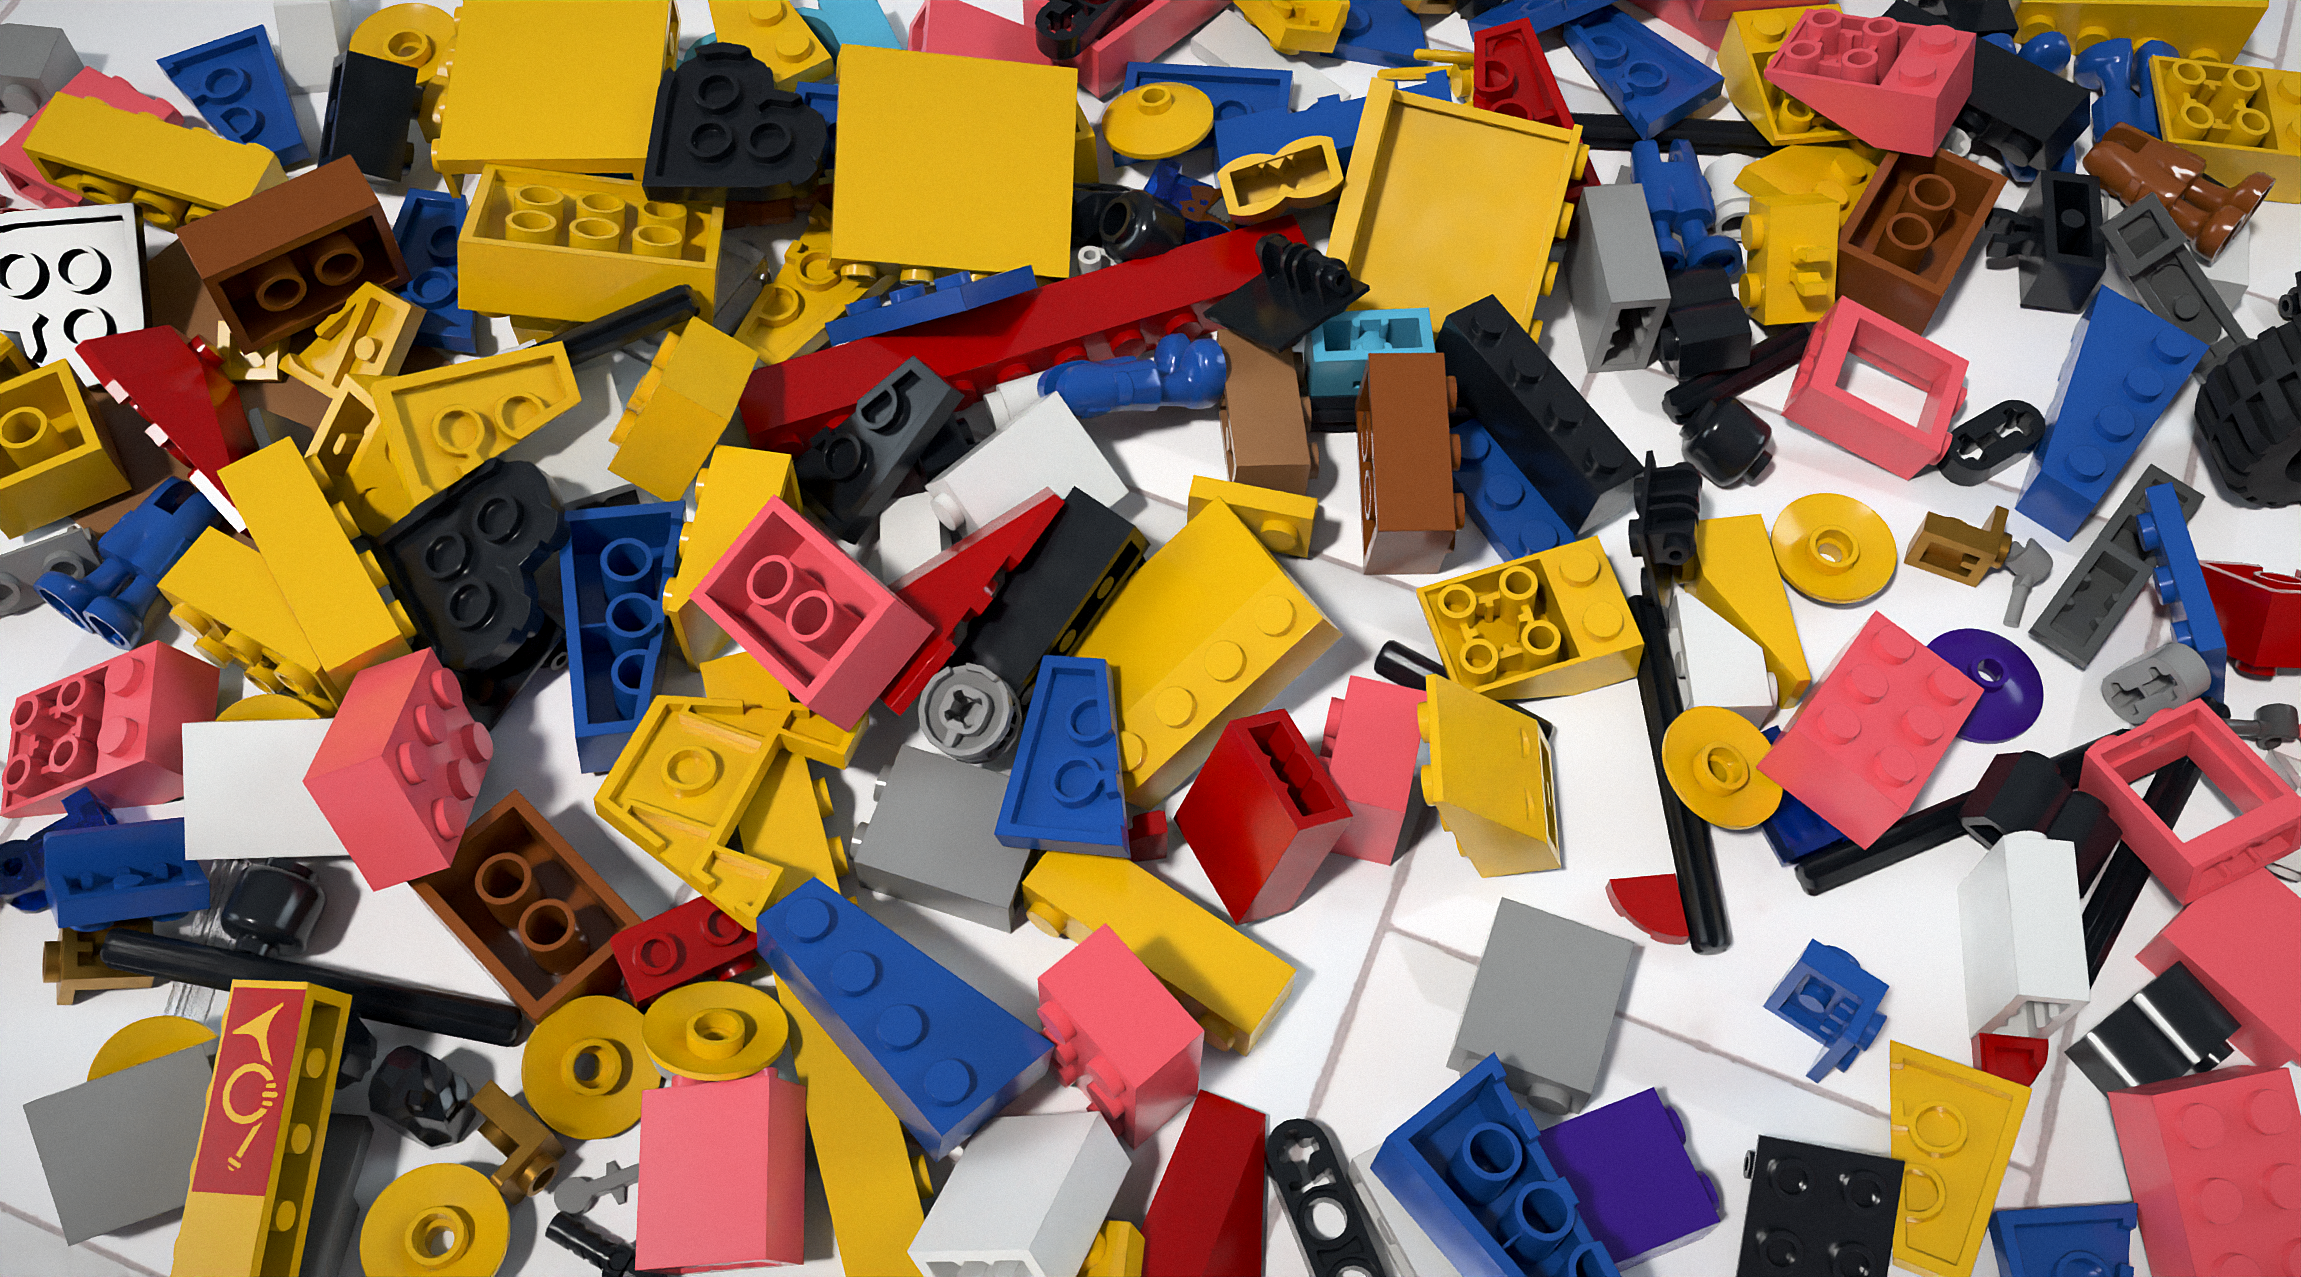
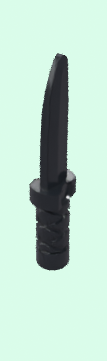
M563 1211L558 1212L553 1217L546 1229V1238L568 1251L569 1249L572 1250L573 1254L583 1260H589L590 1264L602 1270V1277H668L659 1273L635 1271V1247L625 1241L618 1245L607 1237L603 1238L602 1234L590 1227L589 1229L586 1228L585 1224Z

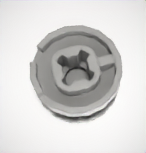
M971 663L953 668L948 666L935 674L922 690L918 705L920 728L927 740L957 761L971 764L990 762L1007 752L1017 739L1022 723L1020 700L1012 687L984 666ZM1016 712L1017 718L1014 725L1011 721L1013 713ZM1010 727L1013 728V734L1011 737H1007L1006 734ZM1002 740L1007 741L1003 748L998 750L997 746ZM992 750V755L988 756L987 752Z

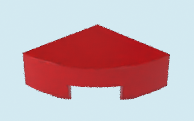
M1156 810L1133 816V828L1128 829L1131 858L1127 859L1132 862L1167 858L1168 828L1165 811Z
M1675 873L1609 879L1605 890L1613 909L1620 917H1625L1635 927L1649 934L1650 938L1657 942L1673 945H1684L1689 938V931Z
M1978 1033L1971 1039L1973 1068L2030 1087L2046 1064L2049 1049L2048 1039Z

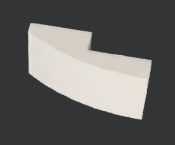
M928 491L888 500L880 511L881 559L885 586L890 585L952 546L950 530L937 518L932 510L930 501L933 497Z

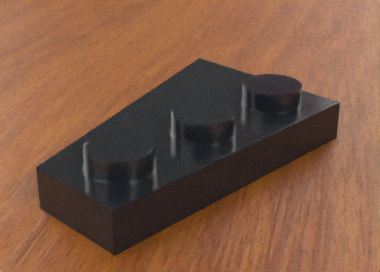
M915 356L910 357L857 400L856 412L835 429L825 426L810 439L812 447L793 462L803 505L841 540L856 545L965 395L927 363Z

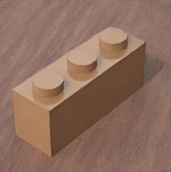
M1218 329L1216 341L1221 346L1226 362L1225 388L1220 400L1217 402L1227 480L1229 482L1306 496L1308 480L1318 478L1319 450L1316 442L1307 441L1306 433H1309L1311 429L1312 414L1310 398L1308 396L1300 397L1299 388H1302L1304 381L1302 352H1293L1291 347L1278 354L1230 329Z

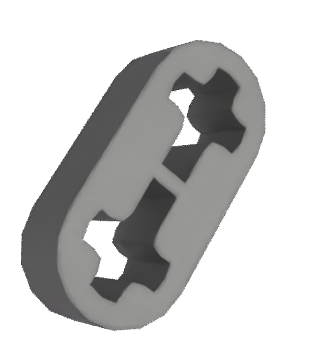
M2174 642L2129 660L2108 674L2103 679L2101 687L2108 706L2116 715L2127 722L2141 724L2161 709L2172 708L2174 710L2203 694L2210 688L2211 675L2205 661L2195 650L2185 644ZM2168 674H2171L2175 680H2172Z

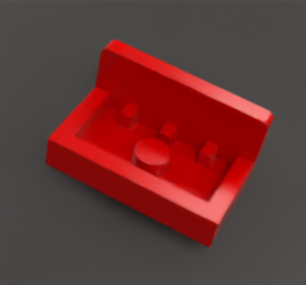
M703 895L621 931L610 938V947L625 978V990L633 1007L637 1010L649 1004L651 1006L661 996L676 988L697 983L712 975H715L718 981L729 982L758 967L754 956L759 954L757 951V933L747 930Z

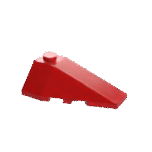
M1528 17L1474 32L1473 107L1573 130L1575 123ZM1589 155L1581 181L1570 178L1563 201L1575 205L1566 238L1553 237L1552 244L1568 240L1583 187L1601 185Z
M170 324L87 339L77 345L74 350L112 397L121 405L125 406L129 403L146 421L152 424L145 432L159 447L165 448L179 462L191 469L187 475L193 484L239 533L254 541L217 473V470L257 452L237 387L220 367L227 361L224 355L202 335L198 334L193 339H190Z
M1047 486L886 586L935 628L878 696L896 714L901 716L957 648L952 643L956 632L953 630L960 620L967 623L974 616H980L992 601V595L998 586V582L992 577L998 569L1001 568L1005 572L1013 570L1022 561L1063 506L1065 501Z
M2198 560L2227 645V655L2237 659L2235 667L2244 672L2263 676H2275L2278 668H2301V569H2296L2294 577L2280 573L2264 572V567L2259 564Z
M1202 1089L1199 1090L1140 1229V1233L1145 1238L1141 1277H1261L1266 1114Z

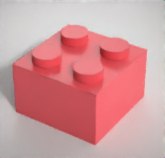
M1350 675L1345 699L1331 697L1318 761L1354 817L1330 853L1388 866L1391 865L1407 809L1421 739L1417 706L1419 702L1427 701V691Z

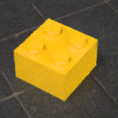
M694 315L681 336L669 331L651 362L652 366L647 374H643L626 404L627 408L609 437L608 441L618 446V449L607 470L666 502L679 501L729 424L759 353Z
M66 357L0 384V529L9 540L132 489L97 401Z

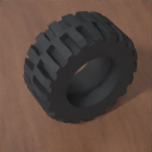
M2300 313L2293 316L2292 321L2277 328L2275 326L2259 333L2257 335L2258 339L2247 346L2240 345L2228 354L2227 362L2223 365H2216L2207 375L2206 383L2201 384L2195 402L2194 416L2227 488L2235 495L2257 505L2267 503L2271 506H2286L2290 502L2295 501L2301 504Z

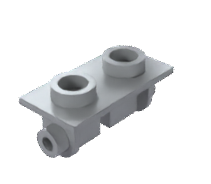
M74 525L68 527L65 533L1 554L0 617L45 602L34 590L33 585L48 571L63 572L76 579H82L97 569L102 562L96 554V551L99 550L97 545L98 539L92 528L82 529Z

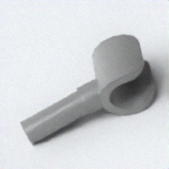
M2029 538L2025 548L2019 542L2013 541L2004 561V564L2016 574L2003 624L2008 627H2019L2027 596L2032 589L2033 583L2043 579L2053 567V560L2050 554L2034 538Z

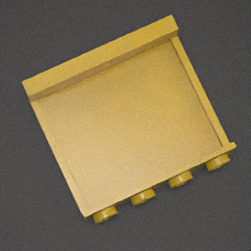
M463 0V5L455 8L454 28L457 37L455 49L448 50L446 58L449 78L448 93H442L439 98V116L442 124L440 138H434L431 144L433 169L436 174L443 175L452 198H461L465 174H482L485 163L567 173H632L634 180L643 181L658 87L665 71L671 67L673 72H675L677 68L681 18L676 0Z
M842 43L836 68L838 100L831 247L827 260V270L841 271L842 279L857 282L875 281L877 274L900 276V283L913 286L923 283L924 287L934 286L935 279L969 270L971 279L974 281L1027 265L1032 266L1038 287L1068 279L1078 68Z
M1371 77L1325 255L1329 258L1335 257L1342 260L1346 264L1351 278L1370 286V291L1351 303L1345 311L1429 308L1435 344L1447 315L1493 294L1535 343L1538 344L1543 321L1534 319L1532 316L1538 295L1550 298L1559 262L1548 260L1553 237L1566 238L1575 204L1564 202L1563 200L1569 178L1581 181L1590 145L1579 143L1583 126L1574 124L1573 130L1398 90L1393 81Z

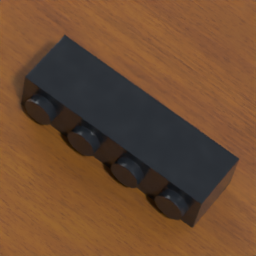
M1896 0L1881 16L1893 18L1897 22L1924 26L1946 25L1955 30L1966 31L1905 0ZM1976 36L1972 92L1952 126L1964 131L1973 142L1981 140L2000 150L2003 156L2015 165L2022 167L2029 165L2038 171L2041 169L2051 170L2090 125V91Z
M1493 294L1447 315L1434 345L1436 353H1444L1446 376H1455L1458 398L1574 535L1578 536L1620 513L1634 492V479L1644 476L1645 467Z
M1076 486L1063 499L1065 503L1022 561L1013 570L1005 573V583L980 616H974L969 621L967 636L938 671L940 672L948 666L953 668L966 665V663L984 666L1009 684L1017 695L1022 712L1021 726L1026 720L1043 655L1069 657L1073 655L1151 545L1134 524ZM1016 712L1013 713L1011 721L1014 725L1017 718ZM1010 727L1006 736L1011 737L1014 729ZM1002 740L997 746L998 750L1003 748L1007 741Z

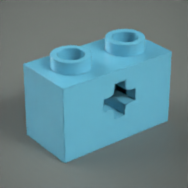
M1429 308L1344 311L1337 316L1331 317L1308 333L1304 348L1308 396L1358 395L1368 353H1436Z

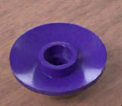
M1963 628L1943 633L1926 646L1985 689L1959 729L1956 737L1978 744L2004 743L2024 734L2038 718L2044 700V690L2040 674L2029 656L2012 641L1990 631ZM1978 671L1987 674L1993 681L1985 680Z

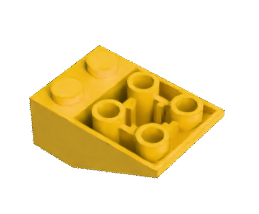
M1839 3L1737 11L1732 13L1716 59L1721 75L1725 77L1724 84L1729 99L1772 146L1860 139L1764 78V70L1806 9L1818 10L1827 8L1837 10L1843 14Z
M2156 55L2151 56L2148 62L2163 142L2169 141L2177 144L2180 148L2205 159L2207 167L2204 173L2228 188L2238 185L2249 175L2256 172H2264L2276 179L2275 184L2264 201L2291 204L2301 203V72Z
M346 373L304 458L316 453L335 487L323 492L330 505L332 506L343 501L357 527L377 537L411 512L370 391L373 382L398 376Z
M716 444L709 468L702 467L698 473L695 486V501L698 507L694 521H686L683 525L679 540V555L682 562L678 576L669 577L666 582L662 603L663 613L665 616L670 617L674 628V643L676 646L681 647L690 672L699 673L701 671L699 663L712 660L732 637L703 611L689 595L773 494L806 518L791 454Z
M208 526L156 585L173 606L169 613L170 618L185 631L197 637L193 647L213 664L226 669L230 663H233L246 670L244 676L263 692L279 694L283 691L313 707L323 718H335L344 698L321 665L262 554Z
M1598 535L1420 587L1415 591L1448 679L1494 701L1578 695L1637 677L1645 643Z
M1438 674L1426 675L1427 701L1418 703L1417 716L1421 737L1424 743H1430L1431 764L1422 765L1421 767L1422 790L1427 805L1436 806L1438 809L1443 830L1445 832H1453L1460 856H1468L1482 878L1561 868L1551 749L1538 721Z

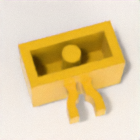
M1821 193L1750 197L1749 214L1743 217L1741 224V240L1744 249L1747 250V273L1741 275L1738 288L1739 300L1746 314L1763 325L1817 322L1834 305L1840 202Z

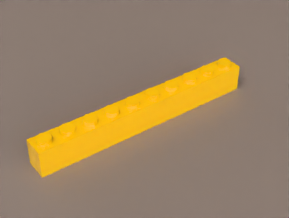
M747 651L699 663L707 698L743 699L744 707L764 709H782L785 702L801 703ZM784 749L778 751L738 823L744 854L784 868L785 884L774 905L813 877H816L842 895L837 878L850 875L840 836L827 839L823 825V818L835 815L825 777L812 780L807 761L812 759ZM856 896L846 898L859 907ZM772 969L780 1004L788 1018V1038L799 1084L806 1086V1113L845 1276L924 1277L907 1253L925 1221L921 1200L934 1197L924 1155L909 1157L903 1132L909 1130Z

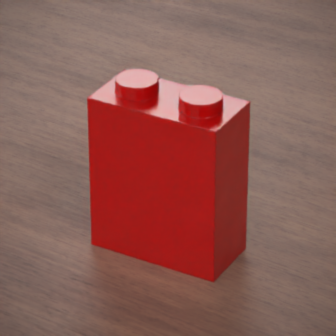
M1283 708L1229 721L1173 819L1236 926L1291 910L1354 815L1290 715Z

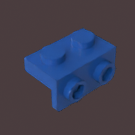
M184 817L51 831L43 836L46 899L58 929L70 927L76 931L92 932L107 929L114 925L115 921L146 917L152 921L167 922L182 919L189 914V911L210 909V883L197 860H185Z
M1812 938L1775 985L1762 1007L1823 1045L1805 1075L1818 1084L1833 1067L1844 1073L1852 1064L1859 1051L1865 1052L1871 1045L1887 1019V1015L1877 1010V1007L1890 986L1863 970L1857 959L1847 951L1836 946L1823 945Z

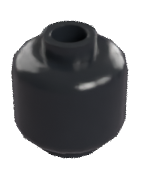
M1129 190L1111 200L1104 208L1099 221V233L1106 255L1117 263H1123L1134 259H1145L1162 255L1178 246L1185 245L1186 222L1181 210L1173 204L1145 190Z
M1709 397L1691 415L1679 432V435L1685 439L1681 448L1684 459L1693 464L1700 472L1719 486L1731 485L1740 477L1747 483H1751L1765 469L1773 457L1766 450L1772 436V428L1734 397H1724L1718 402Z
M268 857L264 865H252L244 868L234 885L220 918L221 928L226 934L236 940L233 950L271 958H277V956H297L304 953L312 940L327 904V895L317 884L320 876L299 863L278 857Z

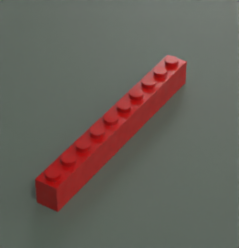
M1292 213L1178 246L1162 255L1130 260L1044 285L973 309L876 334L753 370L736 406L751 449L791 454L794 461L812 447L810 439L825 426L835 429L856 412L857 400L912 356L927 363L965 395L953 412L963 411L974 403L984 401L983 395L995 392L996 385L1039 373L1059 364L1079 360L1090 362L1102 361L1130 355L1137 358L1142 353L1155 350L1158 342L1168 334L1183 333L1191 342L1198 336L1215 332L1218 329H1225V327L1205 318L1203 312L1262 273L1259 259L1255 252L1256 243L1262 236L1279 233L1284 235L1292 244L1300 242L1308 247L1310 246Z

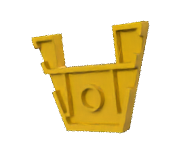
M657 695L594 796L596 814L747 930L757 933L756 918L774 905L785 884L784 868L725 848L780 749L846 770L870 725L869 709H867L852 729L846 732L811 711L802 703L785 702L782 709L746 708L744 707L743 699Z

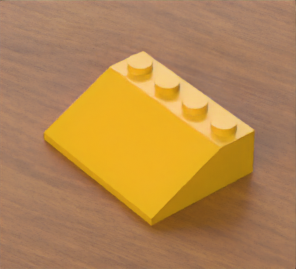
M485 163L457 240L458 309L477 311L480 315L491 318L521 315L540 317L541 320L547 323L559 325L568 324L573 321L588 323L675 286L687 284L693 288L700 303L701 312L696 317L713 326L726 201H648L642 188V181ZM690 319L663 331L666 333L671 331L681 336Z
M1220 496L1211 501L1122 584L1071 656L1106 659L1113 671L1125 801L1148 811H1151L1208 759L1230 720L1256 715L1343 636L1340 630Z

